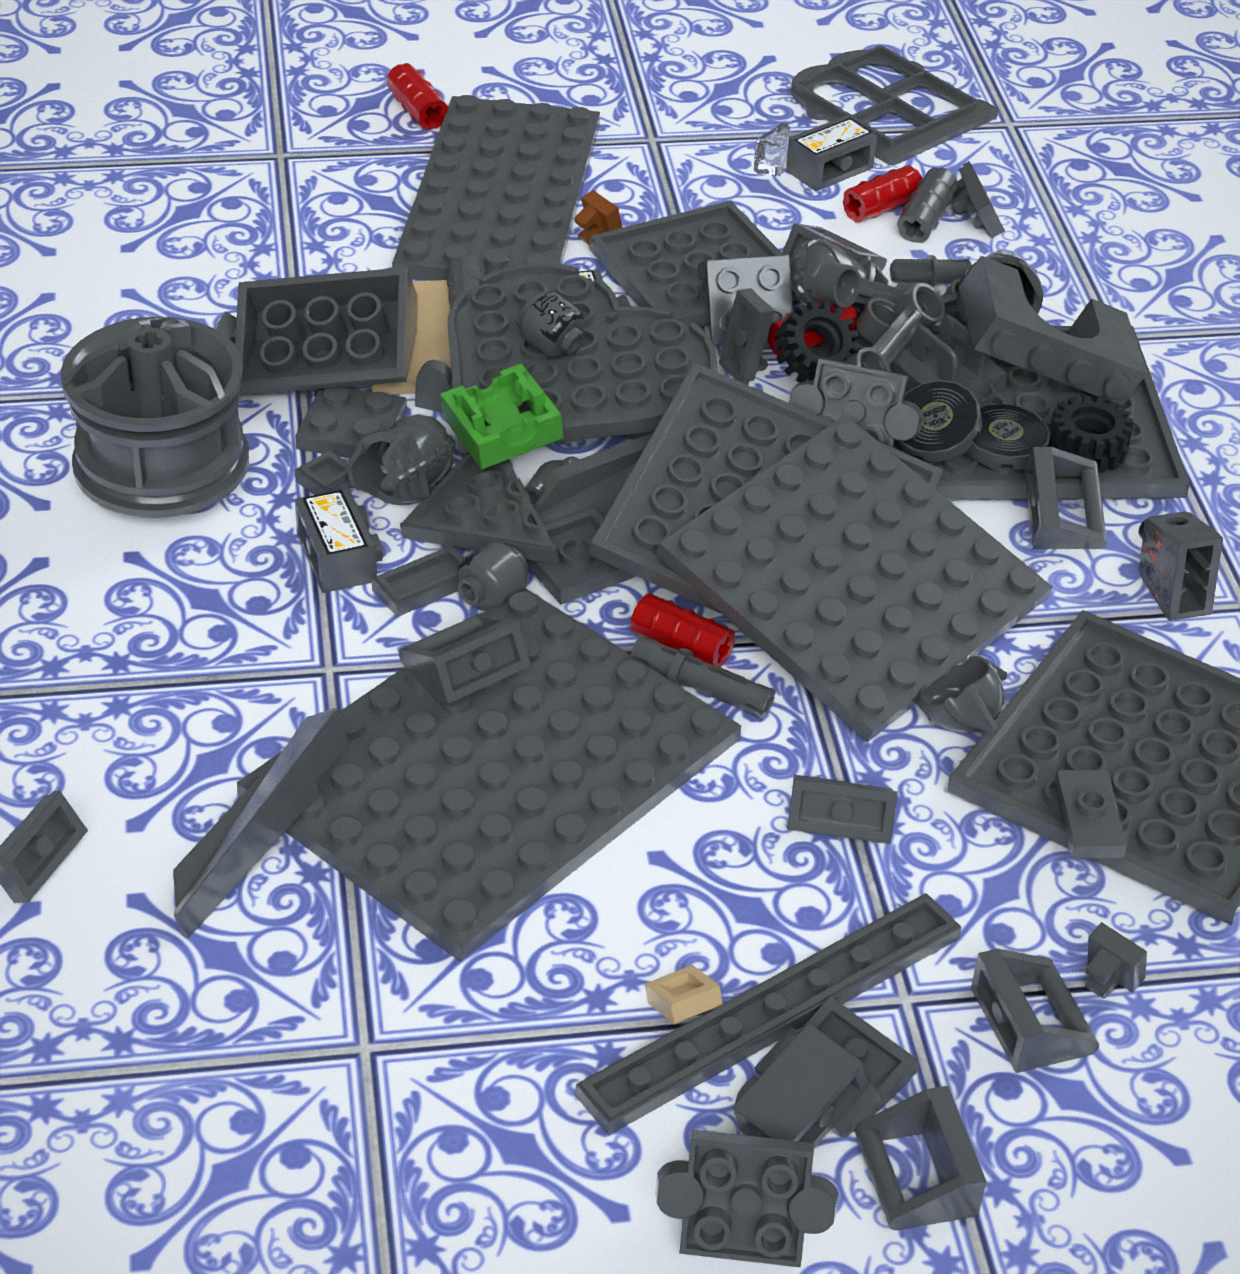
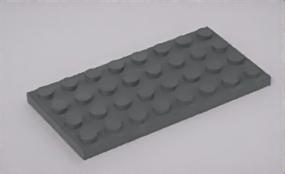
M473 95L452 96L448 105V113L445 114L396 250L392 268L408 267L412 279L434 281L447 280L450 263L462 255L477 257L485 267V275L521 264H562L600 126V111H591L584 107H554L547 103H517L510 99H480Z

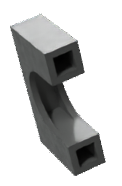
M982 255L959 287L973 348L976 351L1095 396L1105 398L1111 402L1113 401L1122 406L1147 374L1127 312L1090 299L1068 330L1069 334H1066L1050 325L1033 310L1026 299L1017 269Z

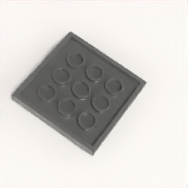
M731 200L591 235L589 247L590 251L638 306L670 311L673 314V319L688 326L694 322L700 327L708 325L710 322L707 280H699L698 263L707 260L784 256ZM792 294V302L800 300Z

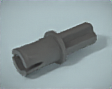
M929 255L927 259H894L889 268L890 280L894 283H926L932 287H935L936 284H951L953 280L961 279L972 263L969 259H937L934 255Z

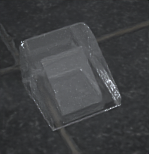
M781 123L757 139L753 168L755 173L781 176L783 174L790 132L788 123Z

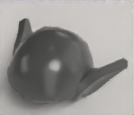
M970 656L963 665H953L948 674L942 676L928 689L925 690L928 684H924L919 691V706L933 722L947 730L959 733H973L982 730L995 735L998 733L999 728L994 720L998 717L1005 703L1002 680L1007 679V672L986 658Z

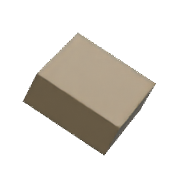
M694 965L645 983L648 1004L673 1024L723 1005L720 985Z

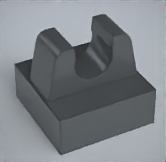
M1101 922L1088 937V966L1085 973L1090 978L1085 983V987L1103 999L1118 984L1133 993L1146 978L1147 951Z

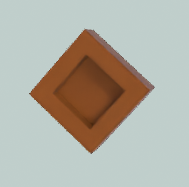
M591 190L581 197L583 209L575 216L574 221L584 229L578 234V238L590 246L591 235L623 228L619 209L616 205L595 190Z

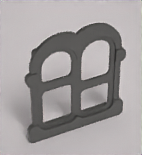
M881 45L869 50L844 52L833 57L828 64L805 68L794 76L791 85L793 97L798 103L806 107V114L810 118L815 120L825 119L831 122L847 115L876 134L875 157L888 165L900 164L984 125L998 116V108L984 100L973 98L924 70L920 63L909 61ZM879 64L891 67L907 77L881 88L857 74V70L862 66ZM825 83L845 84L876 101L878 104L851 115L814 93V88ZM916 87H926L961 108L934 119L897 96ZM895 113L918 127L891 139L866 123L886 114Z

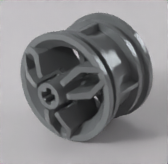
M143 317L124 320L100 328L81 339L68 352L63 361L60 375L62 390L69 403V408L77 427L74 437L75 447L72 453L73 475L81 491L92 501L106 509L129 516L147 518L172 517L207 508L227 497L242 482L249 466V447L243 433L238 411L240 387L243 381V362L235 344L224 334L210 326L192 320L175 317Z

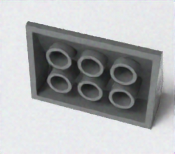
M408 267L239 282L235 346L239 350L243 362V381L240 387V396L407 382L417 334L418 295Z

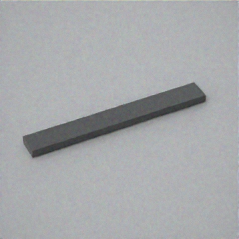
M925 893L723 1003V1005L712 1009L576 1084L575 1097L609 1136L780 1040L791 1026L796 1030L800 1029L830 996L844 1004L955 942L960 937L962 926L934 899Z

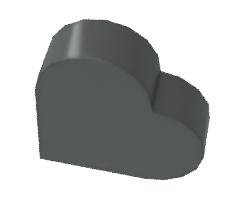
M430 360L425 362L416 377L415 407L443 413L440 393L453 389L452 372L444 362Z

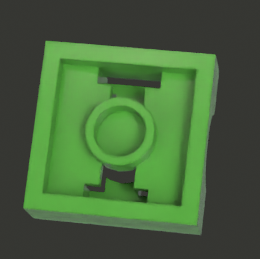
M522 363L499 371V377L492 379V383L486 389L480 390L476 385L465 389L462 385L440 393L443 418L481 470L564 438L561 413ZM525 401L533 413L529 410L520 414L517 407L523 405L522 402Z

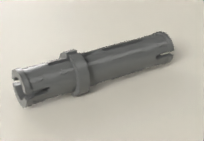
M640 635L632 648L630 656L640 660L679 686L682 684L689 688L691 687L729 705L741 708L761 719L767 716L775 699L773 696L776 694L775 689L755 683L743 676L694 657L693 651L683 647L678 650L659 643L646 635Z

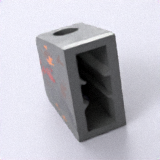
M1190 512L1156 515L1145 519L1138 530V534L1142 539L1139 573L1165 617L1172 621L1212 614L1223 537Z

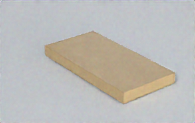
M447 280L413 281L418 295L417 334L407 382L372 384V392H385L389 395L415 394L417 374L424 363L430 360L444 362L451 369L448 336L450 303Z

